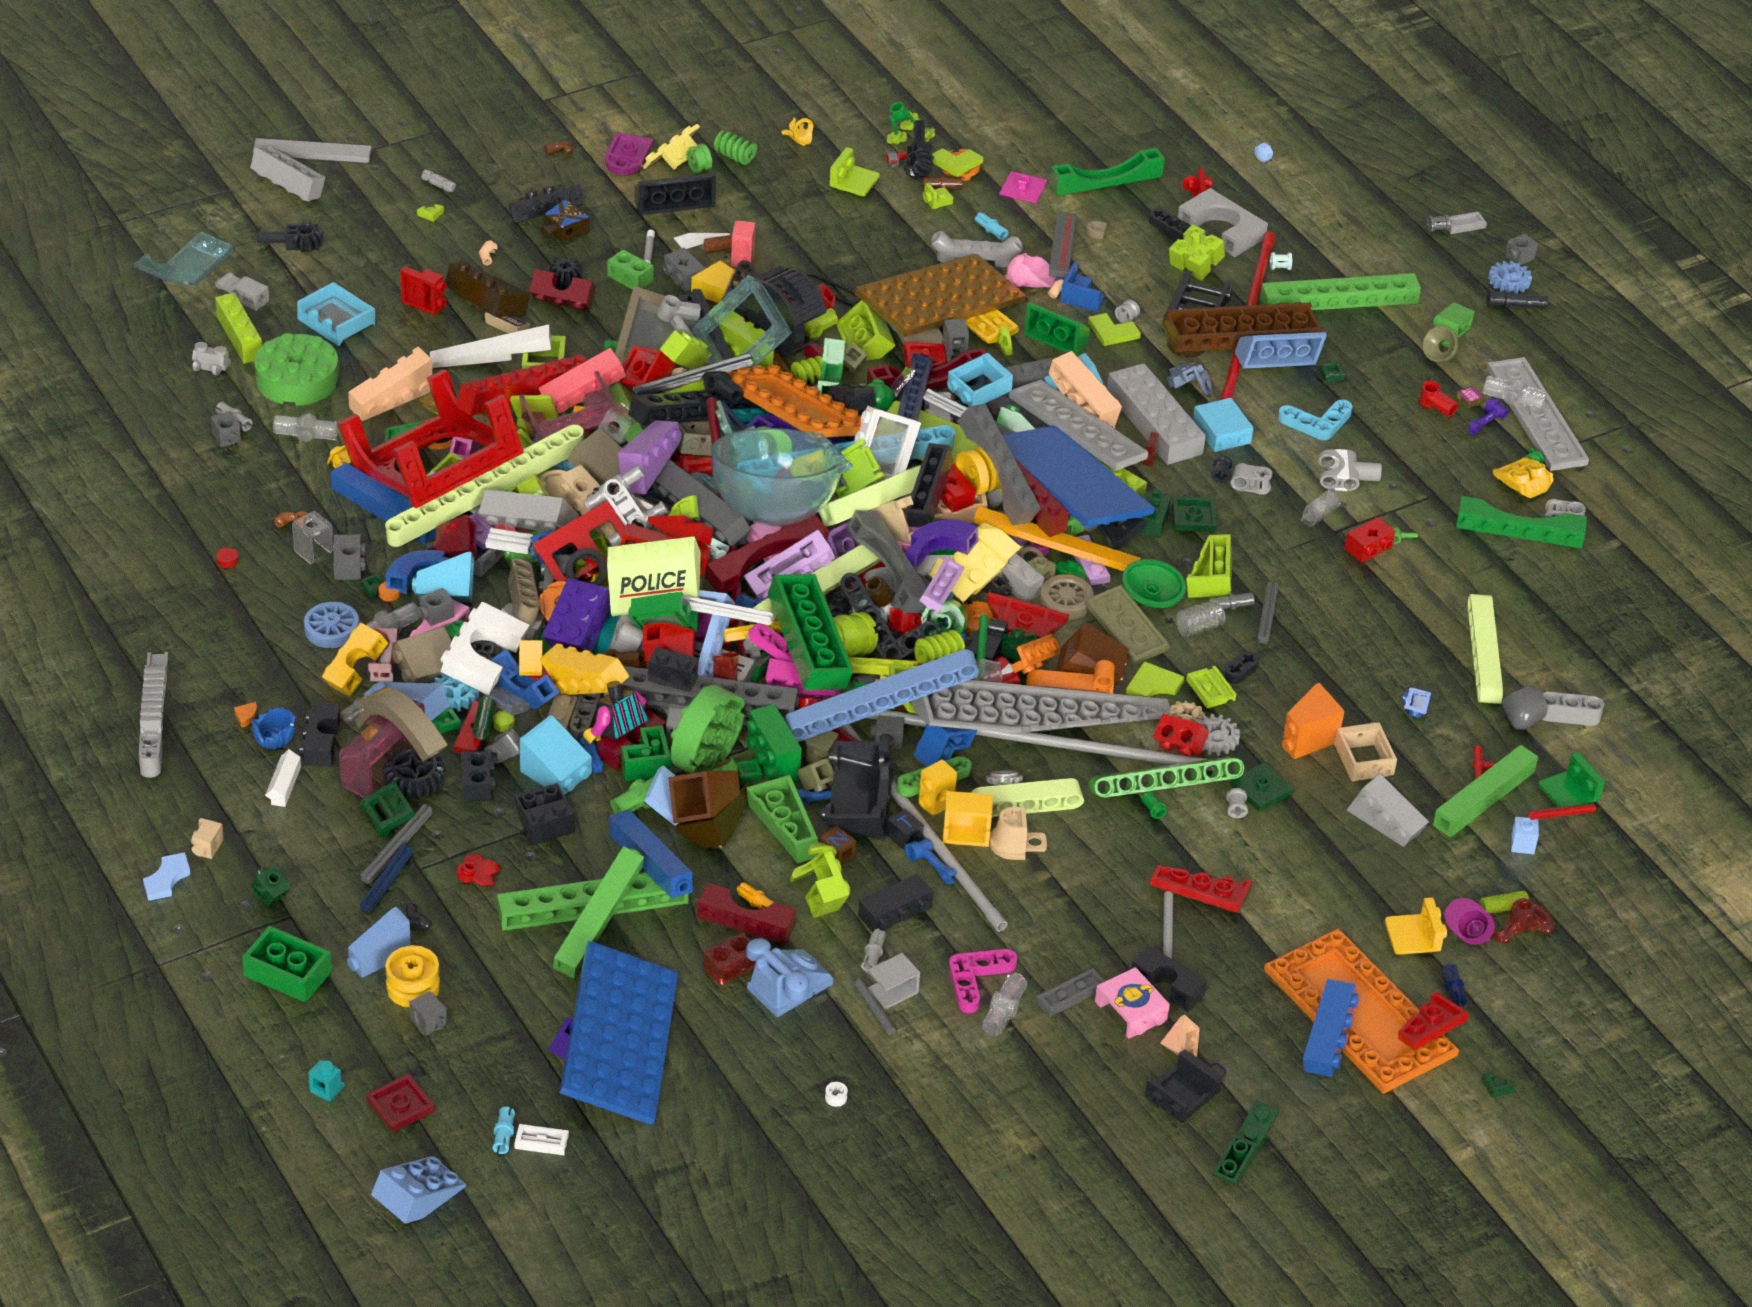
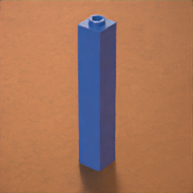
M346 462L331 472V488L386 522L412 508L411 502ZM436 528L415 539L426 545V541L433 540L436 537Z
M630 810L609 816L610 837L621 848L624 846L640 852L644 856L642 869L671 898L693 892L692 871Z

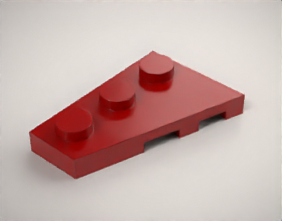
M1434 991L1431 994L1430 1001L1428 1003L1424 1002L1420 1007V1012L1416 1016H1412L1398 1031V1040L1413 1050H1417L1468 1020V1012L1437 991Z

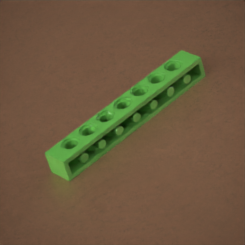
M1415 273L1262 283L1260 300L1262 305L1311 302V310L1416 304L1419 301L1421 287Z
M646 872L639 873L614 914L688 904L689 893L671 898ZM603 879L497 894V911L502 931L578 920Z

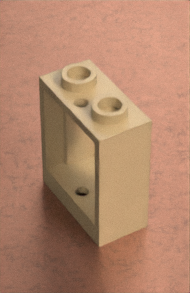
M1380 722L1337 728L1334 745L1351 781L1372 779L1379 774L1383 777L1394 775L1397 758ZM1375 746L1380 757L1379 760L1356 763L1350 748Z

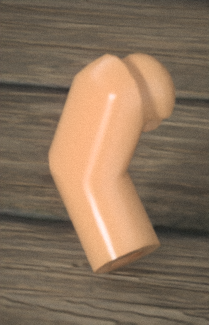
M491 240L486 241L479 251V256L485 266L492 263L490 253H495L494 249L497 250L498 248L497 244Z

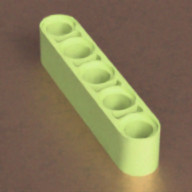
M1073 778L976 788L971 792L993 795L992 817L1000 816V813L1008 807H1025L1026 813L1075 809L1084 802L1079 782Z

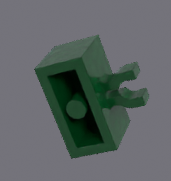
M1153 489V492L1146 491L1144 499L1155 509L1153 514L1143 517L1147 525L1137 534L1156 538L1161 537L1169 514L1171 496L1161 494L1162 491Z

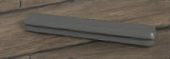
M1269 581L1266 586L1257 637L1259 644L1269 643L1278 591L1277 582Z

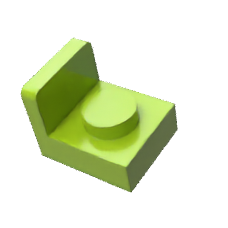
M929 183L925 184L923 199L932 209L953 204L954 197L945 187L934 190Z

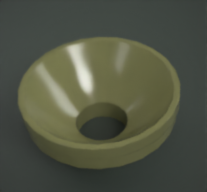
M1445 326L1432 328L1423 339L1424 354L1434 362H1446L1454 357L1458 350L1459 342L1457 335L1453 330ZM1448 341L1449 349L1442 352L1440 349L1441 343Z

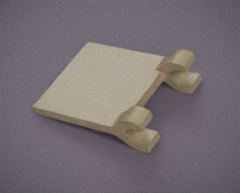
M911 496L868 510L877 511L897 542H911V535L915 531H909L902 508L913 504Z

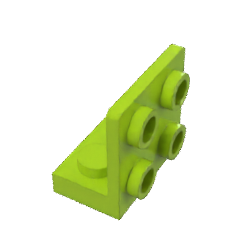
M846 147L830 168V186L859 196H866L879 179L880 173L855 166L853 149Z
M550 395L511 396L510 401L518 418L517 430L522 428L531 440H543L558 432L560 418Z

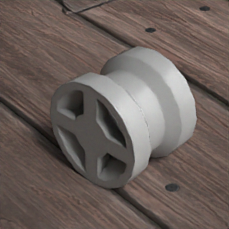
M1130 299L1115 309V316L1121 323L1131 322L1140 315L1138 304Z

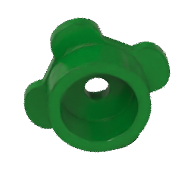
M1530 447L1528 449L1529 454L1525 457L1543 464V454Z

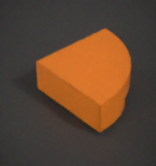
M256 702L234 708V714L241 728L250 725L251 720L257 715Z

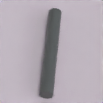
M857 979L854 982L855 987L887 1035H892L896 1029L864 981Z

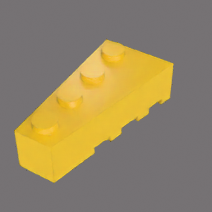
M558 643L539 659L555 683L556 688L564 695L609 693L607 688L609 682L619 681L621 684L629 677L618 658L599 653L595 656L587 650L581 653L577 652L575 647L569 646L565 649L562 644Z

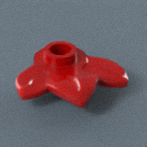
M470 854L464 858V862L458 864L456 872L458 879L462 882H475L480 886H494L495 881L491 876L497 874L501 870V866L493 860H484L481 854Z

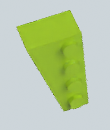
M731 309L713 315L733 357L750 353L753 358V364L746 366L747 368H752L753 365L768 367L770 364L773 365L774 336L771 334L765 335L763 329L754 328L753 323L750 321L745 322L742 316Z

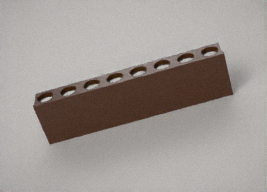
M1311 302L1167 310L1165 319L1162 322V327L1174 352L1236 349L1239 338L1245 336L1319 333L1325 331L1324 327L1319 326L1311 311Z

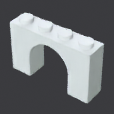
M481 602L477 609H472L468 618L470 621L463 623L459 631L460 636L453 638L450 644V651L445 650L441 658V662H443L441 672L490 695L499 680L503 667L477 654L473 650L471 643L480 640L491 641L516 653L520 648V640H525L530 625Z

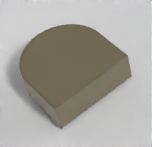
M1091 221L1087 224L1086 234L1092 238L1103 240L1108 223Z

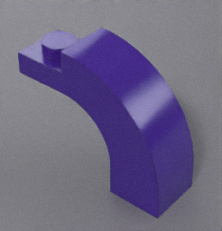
M940 520L928 523L911 535V545L906 551V557L916 570L922 561L936 550L951 549L968 555L978 543V526L959 520Z

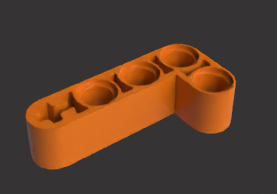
M1101 660L1095 664L1094 674L1032 670L1027 673L1026 685L1113 694L1115 667L1112 662Z

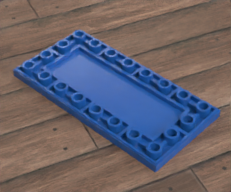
M1050 426L1002 435L1013 457L1067 508L1069 515L1075 517L1083 527L1091 528L1099 524L1107 525L1115 521L1143 518L1154 513L1155 507L1058 427Z

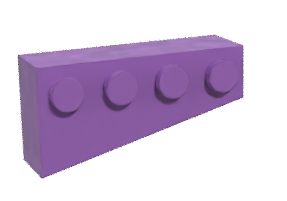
M655 420L618 452L620 474L623 475L637 464L645 474L644 477L630 485L629 489L632 493H647L679 445L681 431L679 430L678 422Z

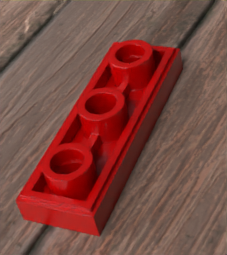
M474 701L454 745V752L456 753L479 751L483 739L476 738L472 733L479 701ZM481 728L480 738L482 737L483 728Z

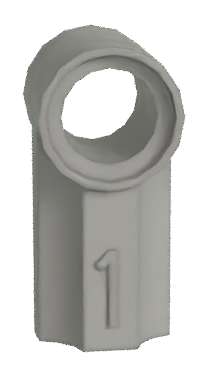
M666 295L657 315L665 322H670L678 315L682 316L683 320L698 321L701 308L700 304L682 302L673 295Z

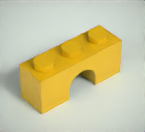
M360 622L358 627L352 631L345 645L339 649L332 663L326 667L322 678L329 686L350 697L363 680L354 670L355 663L363 657H369L376 661L388 645V642L379 632Z

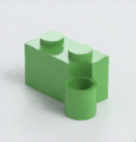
M1453 303L1435 316L1433 325L1436 327H1448L1459 338L1471 328L1475 311ZM1448 341L1441 343L1444 347L1449 348L1450 346Z

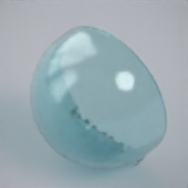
M780 428L748 429L727 434L713 444L711 452L713 478L725 502L745 519L760 525L773 527L797 524L819 512L833 496L841 473H846L853 466L822 433H806Z

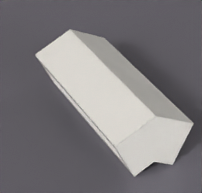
M290 749L281 755L265 794L266 797L271 799V805L286 806L300 771V756Z

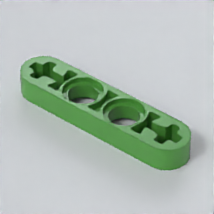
M959 756L945 761L957 772L956 781L970 775L972 763L969 759ZM925 768L900 776L896 785L897 793L905 797L919 794L921 771Z

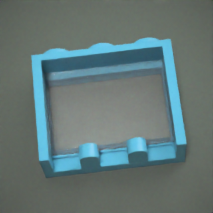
M332 282L297 301V318L320 335L340 346L344 339L370 325H375V308Z

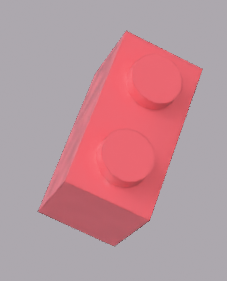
M735 222L732 233L731 266L736 267L742 260L749 261L752 264L755 245V223Z

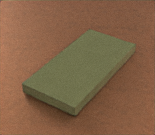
M1122 585L1086 599V607L1110 637L1129 648L1127 658L1133 665L1169 650V643Z

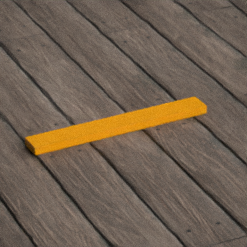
M977 506L973 520L975 524L987 523L999 528L1006 534L1124 571L1129 564L1141 559L1065 533L1049 538L1037 524L1031 522L1012 526L1006 514L981 506Z

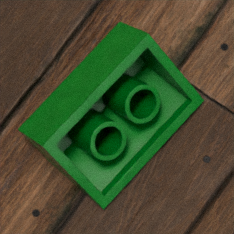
M1027 303L1024 336L1065 353L1072 351L1076 356L1088 345L1090 332L1088 327L1034 303Z

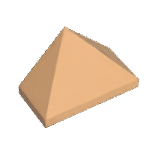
M1184 1014L1174 1024L1161 1044L1176 1055H1179L1180 1052L1186 1049L1197 1057L1200 1028Z

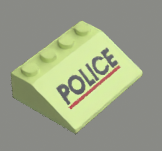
M695 537L608 547L607 568L612 616L627 615L629 607H631L632 598L667 594L668 592H682L683 595L699 598L701 552Z

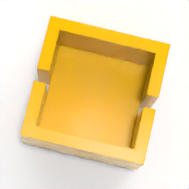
M947 791L943 843L989 847L993 795Z

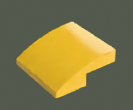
M999 310L964 319L967 328L987 344L998 342L999 329L1002 327L1008 328L1010 336L1019 332L1018 325Z

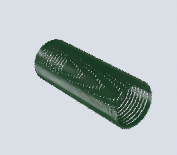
M488 696L480 698L472 733L478 739H486L491 729L496 702ZM481 728H483L482 737L480 738Z

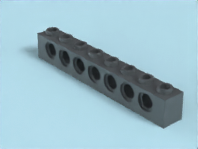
M623 666L629 677L620 684L621 687L637 691L646 699V704L683 709L691 704L704 686L708 687L716 684L743 698L745 706L741 708V713L745 715L744 717L749 718L750 710L775 704L783 719L787 714L796 710L797 688L698 676L691 692L648 681V669Z

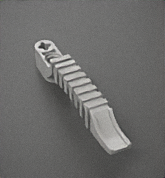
M148 652L147 665L144 668L140 711L139 765L140 774L149 778L158 776L161 773L162 720L168 672V652L164 654H151V652Z

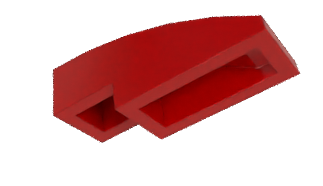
M685 515L648 517V522L670 536L677 538L695 537L698 544L711 546L713 529L703 523H696Z

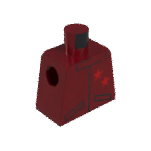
M464 515L437 526L436 539L426 541V550L445 552L444 557L449 559L466 552H471L474 561L477 560L476 524L468 515Z

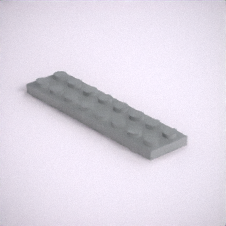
M1526 358L1488 362L1487 370L1535 448L1543 454L1544 462L1548 469L1554 471L1588 465V456Z
M1043 380L1029 383L1009 392V398L1048 425L1058 427L1087 452L1115 471L1136 464L1148 457L1147 450Z

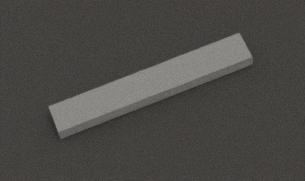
M256 138L253 148L254 154L255 147L268 144L291 158L369 163L372 152L371 146L261 138Z

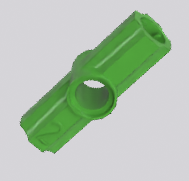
M654 776L646 781L643 779L636 780L630 786L629 791L612 799L611 807L614 814L628 810L633 812L642 806L650 808L651 806L644 799Z

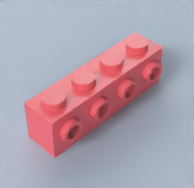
M609 348L538 389L540 394L552 397L556 410L560 414L611 384L620 381L626 377L621 362L612 349Z

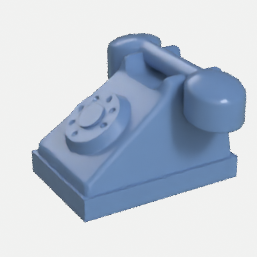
M763 938L753 939L746 946L747 958L756 961L751 981L747 982V989L776 1017L813 997V994L816 995L833 985V977L804 949L779 950L774 948L770 951V943Z

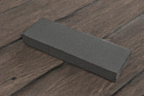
M1092 968L1036 996L1035 1002L1051 1017L1095 995L1097 985L1105 982V980Z

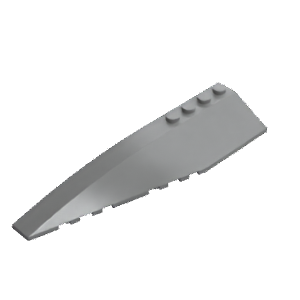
M974 680L962 682L912 701L914 711L930 726L1006 733L1160 719L1162 713L1169 715L1170 711L1168 699Z

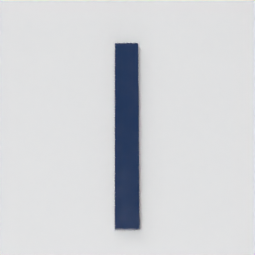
M913 353L909 371L915 373L905 383L897 415L918 421L933 361L932 358ZM895 421L896 425L905 428L908 426V424Z

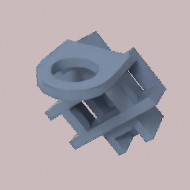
M1181 363L1169 369L1171 375L1167 377L1170 388L1174 386L1176 389L1194 379L1199 380L1205 395L1212 394L1211 380L1207 370H1204L1201 364L1194 363L1189 365Z

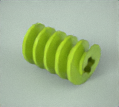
M823 355L822 357L816 356L815 358H808L800 362H793L791 365L792 373L797 379L805 381L806 385L807 379L811 384H814L815 378L817 381L820 380Z
M950 630L918 639L915 643L914 652L917 662L925 664L965 650V645L961 635L955 630Z

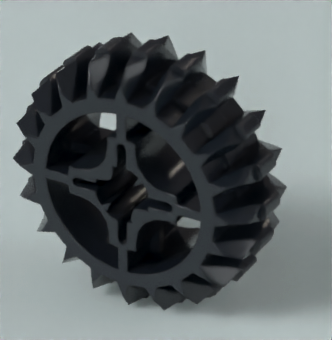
M411 746L406 750L400 748L399 752L393 751L392 756L387 757V761L383 766V779L386 785L395 781L402 794L407 796L409 800L411 797H417L419 800L420 796L428 798L429 793L435 794L436 790L441 788L445 779V765L441 756H437V754L422 761L416 750L411 748Z

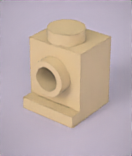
M200 818L199 829L194 831L191 843L194 844L192 852L197 856L212 859L223 842L222 824Z

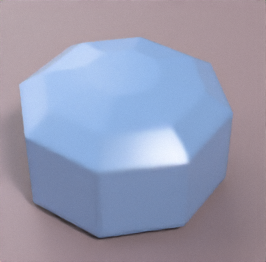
M1264 142L1255 147L1254 154L1257 160L1263 163L1272 158L1273 151L1270 145Z

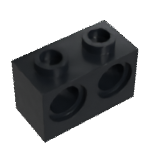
M851 383L829 385V395L832 397V400L844 403L847 409L861 410L866 409L867 406L875 408L874 387Z
M489 751L461 752L463 801L491 800L490 791L495 790V779L490 777V774H494V760L489 761Z

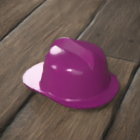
M1460 898L1451 902L1445 910L1444 917L1447 926L1464 942L1479 945L1490 941V937L1495 929L1494 919L1478 903L1468 898Z

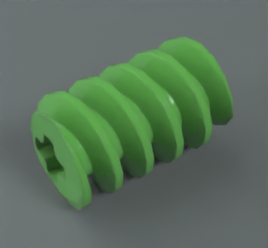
M722 130L714 141V149L716 152L746 165L755 157L757 144H751V141H745L743 137L739 138L738 135H733L730 131L726 133Z

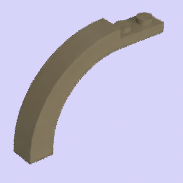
M384 687L360 700L363 709L358 712L359 716L355 719L358 728L378 719L380 715L387 718L405 735L422 761L440 753L447 746L442 735L427 715L402 692L391 687Z

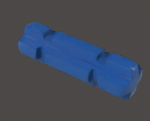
M582 737L580 745L592 757V772L595 774L601 773L603 771V763L599 759L600 756L593 741L589 744Z

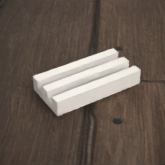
M491 528L488 539H486V548L528 554L529 547L532 545L530 537L533 534Z
M519 1124L515 1139V1149L564 1155L569 1130Z

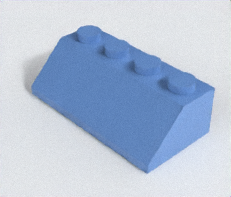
M1326 332L1240 337L1235 354L1243 369L1316 365L1327 334Z

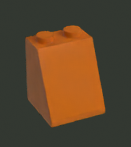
M1320 683L1315 684L1287 713L1282 747L1293 759L1334 745L1337 728L1342 727L1344 710Z

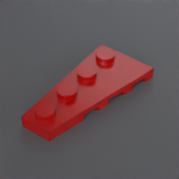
M1158 865L1151 877L1150 885L1238 913L1251 889L1253 880L1244 879V883L1233 881V877L1223 876V879L1209 877L1210 873L1200 872L1193 875L1189 874V871L1185 869Z

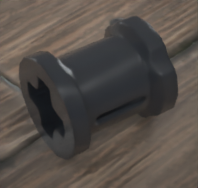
M1221 455L1214 459L1213 465L1215 468L1212 471V478L1216 482L1224 483L1230 479L1231 473L1229 469L1232 467V460L1227 456Z

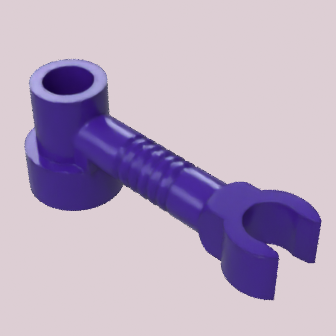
M1495 397L1490 398L1484 407V410L1488 413L1479 420L1471 421L1469 425L1472 427L1467 432L1474 436L1494 418L1498 417L1503 420L1508 415L1509 410L1501 405V401Z

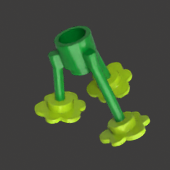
M896 102L890 107L891 115L889 118L892 122L893 132L887 135L888 144L894 143L897 145L907 140L906 132L897 130L896 120L901 122L900 128L902 130L908 129L909 131L914 129V122L919 120L918 114L907 110L902 102ZM934 128L925 129V143L934 137Z

